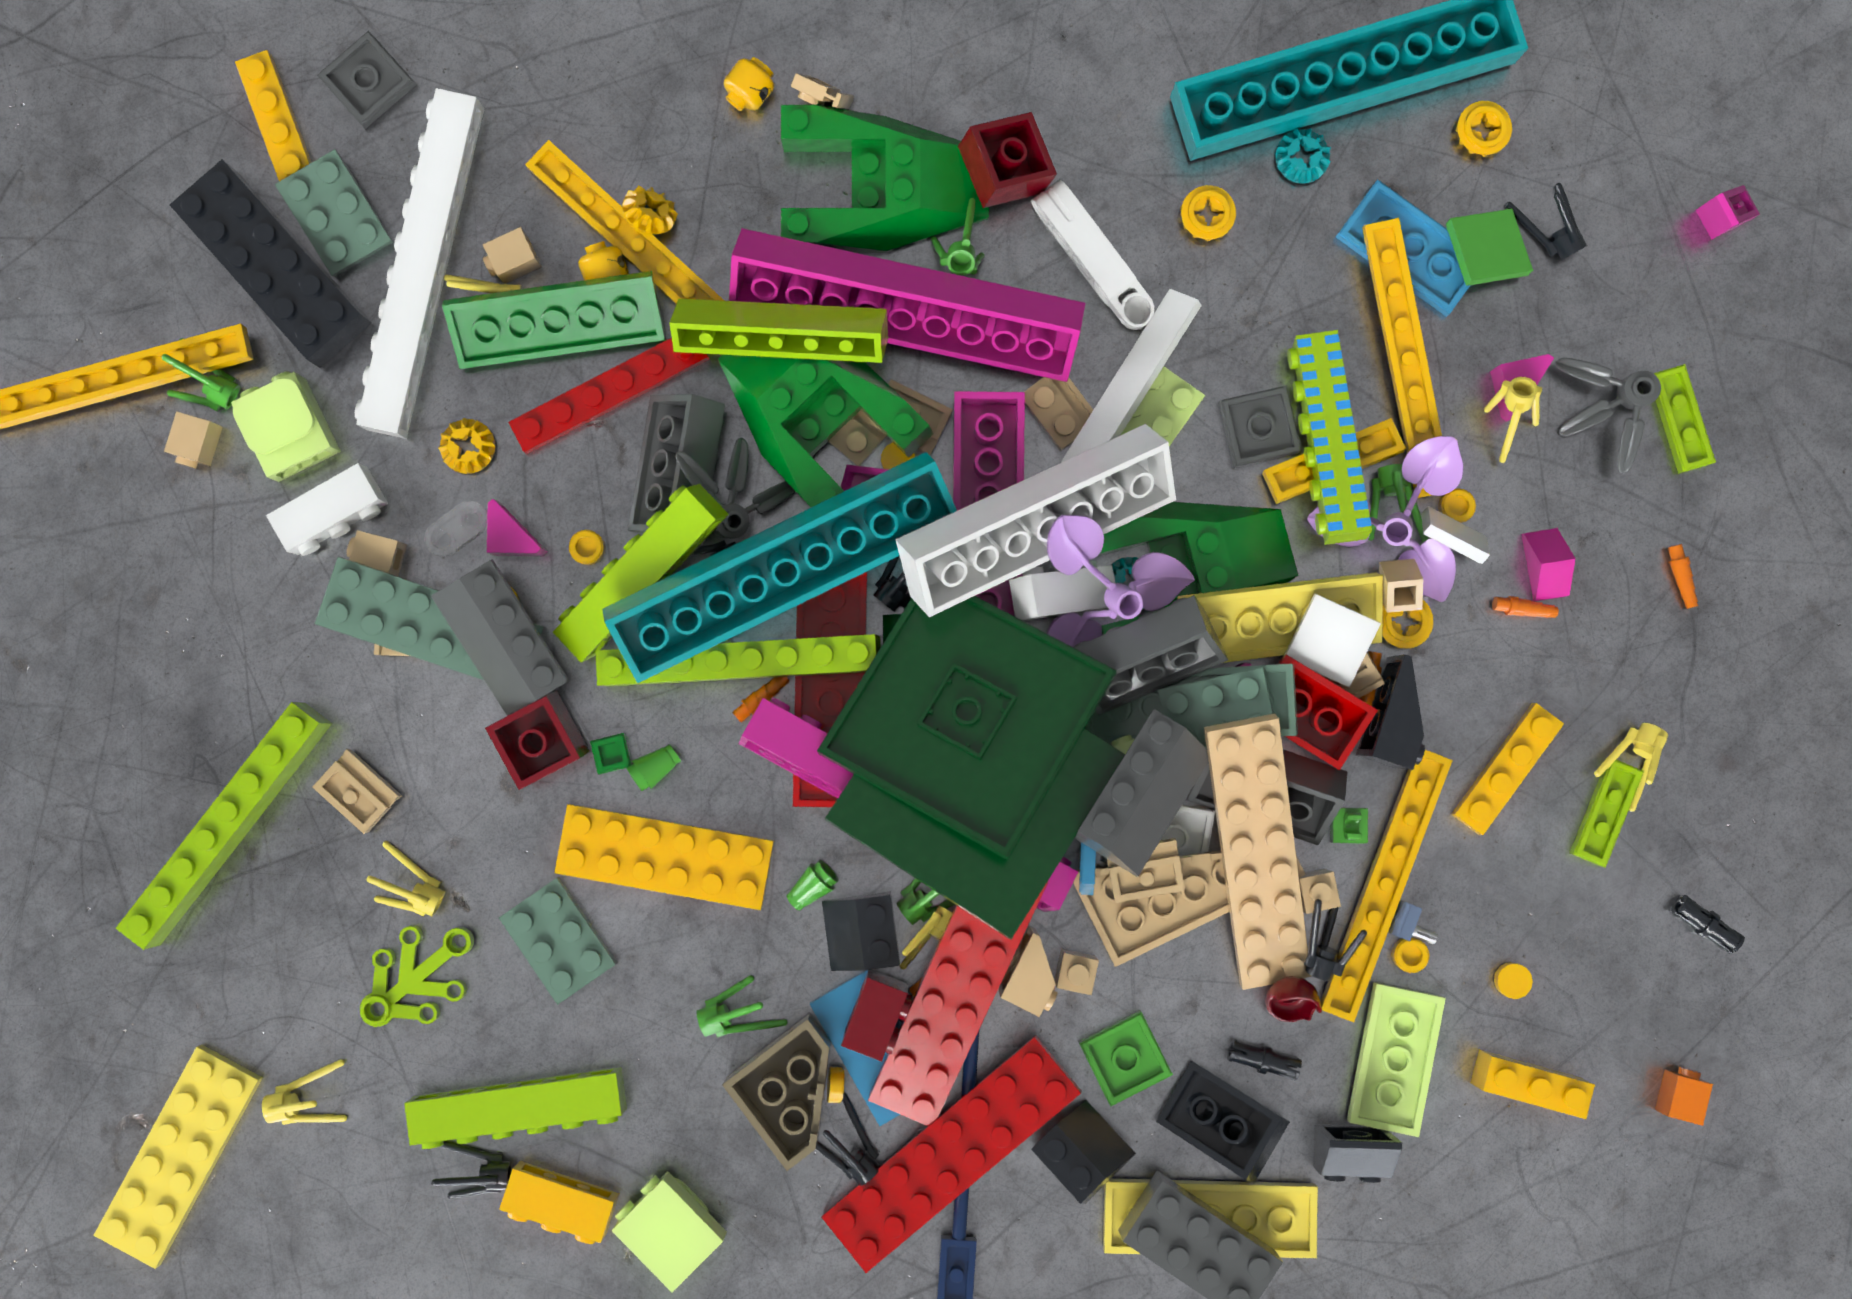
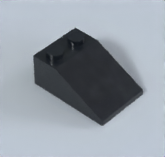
M1403 654L1387 657L1381 674L1385 684L1377 688L1374 701L1372 702V707L1378 711L1363 733L1355 756L1395 769L1413 770L1415 764H1420L1425 752V745L1422 744L1424 732L1412 656Z
M1193 1061L1189 1064L1156 1121L1238 1176L1253 1183L1256 1182L1290 1123L1284 1117Z

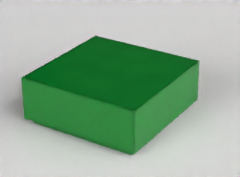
M626 733L590 741L598 775L625 769L633 764Z

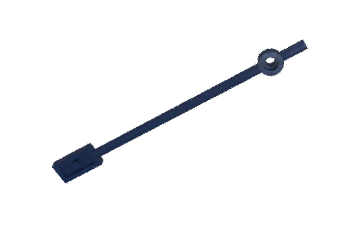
M980 1029L963 1063L961 1098L976 1086ZM969 1188L954 1199L952 1236L941 1235L937 1299H973L977 1240L976 1237H966Z

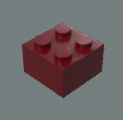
M1032 112L970 126L958 145L983 208L1038 195L1047 189L1057 175Z
M557 690L485 728L518 790L567 766L590 752Z
M868 970L843 1034L841 1046L881 1062L885 1052L892 1055L899 1036V1028L895 1027L898 1018L905 1021L912 1003V995L908 994V984L874 970Z

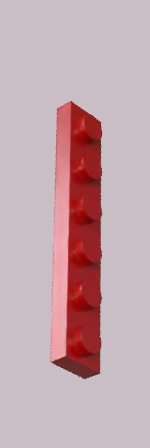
M672 338L508 423L523 452L529 454L710 359L707 354L674 352Z

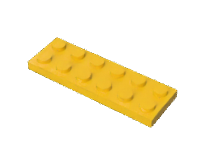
M567 804L554 873L761 910L774 840Z

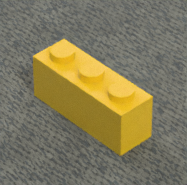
M1481 1049L1478 1051L1470 1082L1485 1092L1587 1119L1595 1084L1581 1077Z
M519 1161L512 1169L499 1210L507 1212V1216L515 1221L527 1222L531 1220L540 1223L541 1228L552 1233L565 1231L574 1234V1238L579 1242L594 1244L595 1242L601 1243L607 1234L620 1193Z

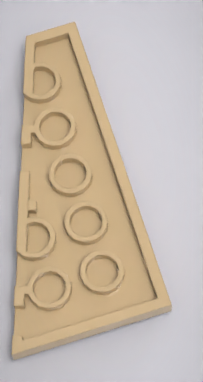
M1221 850L1179 856L1185 891L1118 903L1114 901L1108 866L1095 867L1093 895H1081L1079 893L1080 869L1076 870L1078 874L1073 884L1115 967L1230 912ZM1296 856L1298 875L1300 878L1306 874Z

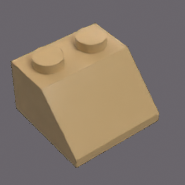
M1028 926L1024 939L1021 940L1020 946H1018L998 990L1002 999L1040 1017L1043 1009L1046 1011L1051 1009L1058 992L1054 991L1056 984L1040 936L1035 928Z

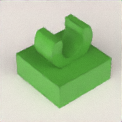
M1340 808L1330 825V842L1368 843V808Z

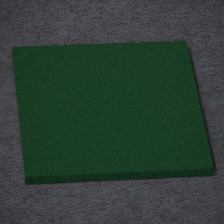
M973 596L931 617H928L911 598L817 752L822 757L1004 859L1009 860L1116 676L1117 670L977 596Z
M1084 729L1009 860L1004 859L855 774L838 797L825 820L1011 940L1073 842L1079 828L1125 754Z

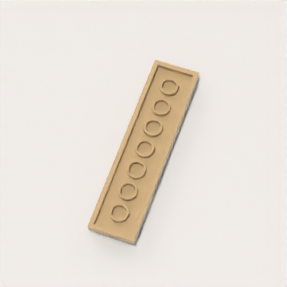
M1270 714L1204 727L1239 984L1242 990L1272 985L1278 980L1289 976L1311 977L1305 971L1307 966L1304 965L1308 954L1279 718L1276 714Z

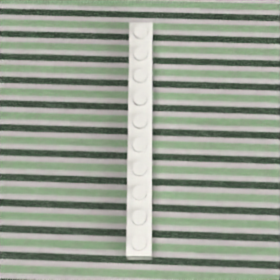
M436 88L434 98L429 99L427 104L426 117L428 123L426 132H422L419 137L418 150L420 157L418 165L413 166L410 176L412 191L410 199L407 198L403 204L402 215L405 219L402 232L399 231L396 235L394 248L397 254L394 265H391L387 272L386 280L389 288L386 299L383 298L379 306L380 326L378 332H375L371 339V351L373 352L371 364L367 365L364 370L363 385L365 389L362 399L357 401L355 407L356 425L368 431L407 439L484 113V107L477 97Z

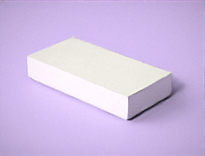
M1427 506L1422 512L1421 519L1424 535L1478 563L1483 564L1489 557L1490 553L1485 535L1430 506Z

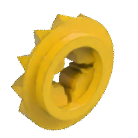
M1475 102L1465 108L1458 117L1459 120L1455 131L1458 132L1460 138L1459 144L1464 145L1469 150V154L1476 153L1485 157L1498 153L1507 145L1511 138L1512 122L1510 116L1503 107L1494 102ZM1482 118L1485 127L1494 130L1485 136V140L1481 132L1472 130L1481 124Z
M1204 185L1195 188L1186 196L1180 215L1184 229H1187L1194 238L1205 239L1208 242L1212 239L1222 238L1232 228L1236 218V207L1233 199L1225 190L1213 185ZM1207 201L1211 212L1218 214V216L1212 217L1209 226L1205 222V217L1197 214L1204 210Z
M638 186L634 191L628 190L622 202L623 213L628 221L636 228L651 234H662L671 230L678 215L674 210L675 203L666 200L665 193H656L653 187H650L647 191L641 186Z
M462 418V420L449 423V427L445 432L441 433L438 449L443 462L451 469L463 474H472L481 471L491 462L495 453V440L492 432L486 425L478 420ZM471 436V443L475 448L479 449V452L467 450L464 455H461L462 448L458 446L455 440L460 441L461 439L466 441Z
M1424 600L1422 610L1406 611L1407 618L1418 622V624L1406 626L1404 632L1401 630V624L1392 621V618L1402 616L1404 611L1387 613L1383 604L1382 636L1388 644L1400 649L1417 647L1426 641L1433 629V614L1429 605Z

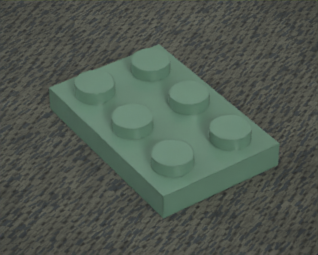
M335 149L275 184L333 277L394 243L340 154Z
M1265 668L1158 689L1162 714L1184 726L1206 749L1204 727L1274 714Z
M560 877L555 878L499 917L557 1005L617 964V961Z

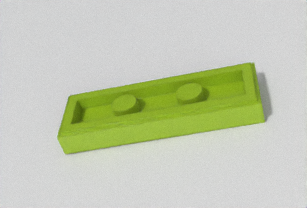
M1683 364L1653 373L1661 384L1660 395L1655 401L1678 474L1716 463L1686 365Z
M1617 759L1606 769L1598 780L1569 854L1606 868L1643 776V770Z

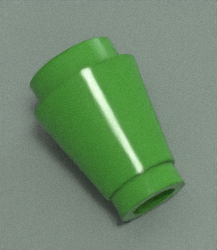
M668 744L664 748L662 747L632 760L633 764L626 769L639 789L644 791L648 787L652 789L681 760L672 746Z
M819 860L816 864L811 863L786 897L795 909L801 911L804 907L835 889L834 884L838 882V877L824 861Z

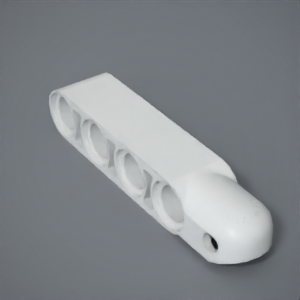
M1059 179L1048 187V190L1041 192L1031 200L1034 210L1101 300L1112 309L1121 323L1132 330L1145 328L1154 315V304L1151 297L1073 192Z

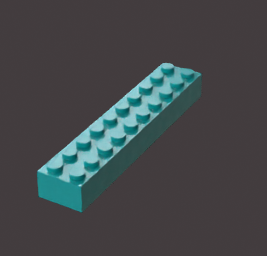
M1449 0L1175 82L1170 99L1189 159L1192 161L1289 132L1296 128L1299 129L1515 64L1529 48L1513 0Z
M924 452L603 608L604 622L636 682L640 683L900 556L895 539L952 514L957 509L935 460L927 452Z

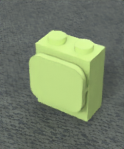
M289 371L274 376L271 379V383L261 388L252 387L243 391L240 394L241 398L231 402L233 416L248 447L255 452L266 477L278 482L341 452L306 378Z
M667 1171L660 1179L654 1175L642 1187L640 1192L643 1196L635 1204L629 1200L617 1212L615 1218L618 1221L612 1232L673 1292L724 1241L727 1231L709 1214L708 1208L682 1180L674 1178Z

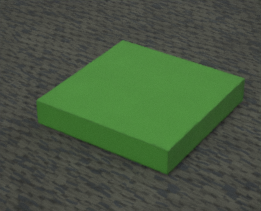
M1513 209L1450 218L1446 223L1466 286L1524 277L1533 271Z
M1141 1010L1078 1041L1110 1107L1173 1075Z

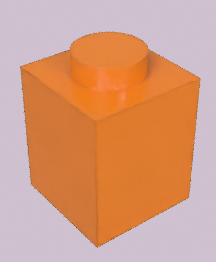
M1680 1066L1678 1072L1664 1069L1655 1110L1668 1117L1703 1126L1713 1084L1700 1079L1701 1072Z

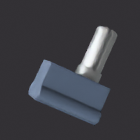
M1400 900L1388 933L1408 941L1415 937L1430 944H1435L1436 940L1420 935L1417 931L1438 939L1437 933L1417 925L1422 908Z

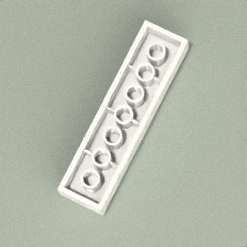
M1144 424L895 539L910 597L928 617H931L1049 561L1047 553L1048 533L1054 521L1061 515L1089 517L1101 527L1103 534H1106L1175 501L1176 494L1169 443L1148 425Z

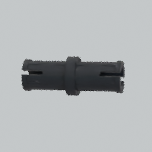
M1687 895L1679 897L1674 903L1671 910L1672 913L1694 927L1696 933L1701 937H1708L1710 940H1713L1729 954L1738 951L1743 945L1745 937L1720 920L1721 917L1716 912H1709Z
M1233 1039L1230 1043L1229 1049L1243 1053L1228 1052L1227 1060L1230 1062L1233 1061L1256 1068L1257 1072L1261 1074L1270 1072L1296 1081L1300 1075V1071L1286 1067L1301 1068L1302 1060L1299 1058L1272 1052V1048L1268 1046L1259 1048Z

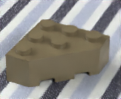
M811 1013L727 1076L722 1084L786 1171L816 1149L831 1041Z

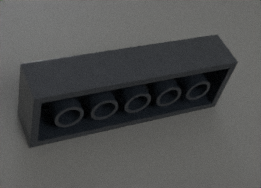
M223 159L169 204L305 359L317 367L321 368L372 323L243 177Z

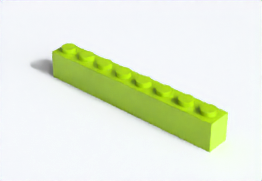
M872 634L719 643L640 683L636 682L619 649L595 650L597 686L610 687L861 673L867 671L880 650L881 636Z
M291 702L115 929L142 950L160 946L333 723L307 703Z

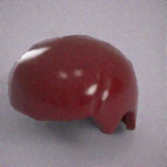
M1289 976L1278 980L1272 985L1265 997V1005L1268 1012L1279 1021L1295 1022L1302 1019L1310 1021L1315 1010H1317V1013H1322L1321 1002L1315 986L1301 977Z

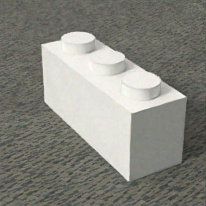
M357 463L266 516L286 552L305 556L318 550L321 547L319 543L329 537L332 539L338 538L351 530L350 525L360 519L367 521L381 513L380 508L387 505L388 502L370 470Z
M1090 561L1094 567L1115 584L1112 565L1098 566L1097 561ZM1084 565L1073 575H1066L1054 566L1049 567L1050 572L1045 573L1042 566L1034 567L1022 573V577L1009 580L1015 617L1022 621L1058 617L1062 614L1074 612L1081 614L1087 611L1109 609L1104 602L1107 587Z

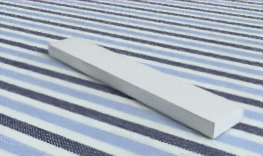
M1169 289L1061 463L1122 434L1199 311L1201 304L1198 299Z

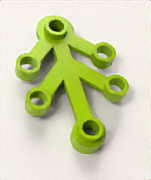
M416 925L403 928L399 934L402 947L398 983L388 992V971L396 962V954L390 948H382L377 950L372 956V963L375 967L372 993L366 995L360 1004V1015L363 1021L373 1027L384 1026L393 1018L418 1020L422 1024H430L436 1021L440 1016V1008L435 1002L428 1001L420 1006L399 1004L397 1002L406 994L445 997L452 1002L462 999L467 993V985L460 979H454L448 983L423 980L452 956H462L472 949L474 937L471 931L464 927H456L449 930L444 935L443 946L415 968L417 945L423 940V932ZM408 930H412L416 933V940L414 943H411L406 939V933ZM458 934L463 935L466 939L464 947H459L455 943V937ZM381 953H386L389 956V963L387 965L380 963L379 955ZM452 984L460 987L461 993L459 996L451 994L450 987ZM376 1002L384 1006L383 1014H377L374 1011V1004ZM424 1007H430L433 1010L432 1019L424 1017Z

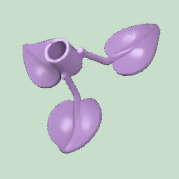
M1452 436L1429 438L1414 446L1407 453L1402 465V475L1405 480L1417 484L1404 512L1390 514L1385 522H1380L1376 518L1370 517L1371 524L1376 526L1377 530L1383 531V537L1387 543L1393 546L1410 545L1414 548L1404 551L1398 560L1415 559L1423 577V595L1439 602L1446 600L1454 584L1456 562L1453 551L1432 538L1427 539L1421 545L1417 541L1410 539L1413 531V522L1409 516L1423 488L1430 495L1441 496L1452 492L1460 483L1463 475V461L1458 441ZM1367 499L1368 508H1369V514H1370V512H1371V504H1370L1369 500ZM1318 507L1307 518L1315 531V514L1319 513ZM1368 538L1366 540H1358L1335 544L1346 547H1353L1365 543L1368 540Z
M1061 515L1052 524L1047 537V553L1051 563L1057 570L1066 575L1077 573L1084 565L1107 587L1104 602L1109 609L1087 611L1082 617L1075 612L1059 615L1048 627L1047 634L1074 648L1080 642L1091 641L1102 636L1101 625L1090 618L1110 617L1115 619L1118 614L1124 619H1132L1141 612L1142 608L1150 611L1161 609L1172 602L1186 586L1195 580L1194 576L1175 558L1164 553L1151 552L1141 556L1133 564L1132 576L1134 581L1130 582L1128 586L1123 583L1114 584L1089 561L1097 557L1103 548L1104 535L1101 527L1094 520L1086 516Z

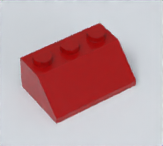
M1285 654L1278 664H1294L1298 736L1284 737L1340 770L1378 710Z

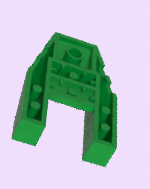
M781 105V142L784 152H852V208H781V237L854 253H888L895 248L913 242L915 244L946 231L949 233L964 228L970 198H974L976 201L973 224L989 219V207H982L958 148L960 140L882 115L821 105Z
M721 355L718 358L761 455L810 507L844 492L812 456L861 409L908 458L934 434L929 424L865 362Z
M1171 502L1103 534V548L1097 556L1147 544L1149 553H1164L1181 562L1191 572L1195 580L1186 586L1164 608L1178 600V596L1283 584L1299 576L1281 509ZM1142 615L1102 625V635L1114 627H1123L1132 623Z

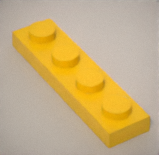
M265 50L235 61L280 182L312 162L272 54Z
M1392 418L1355 432L1362 469L1401 454L1406 449ZM1304 454L1267 468L1262 473L1276 504L1310 491L1309 482L1314 480L1312 467L1307 468L1305 465Z
M1531 703L1451 815L1478 835H1484L1564 723L1537 703Z

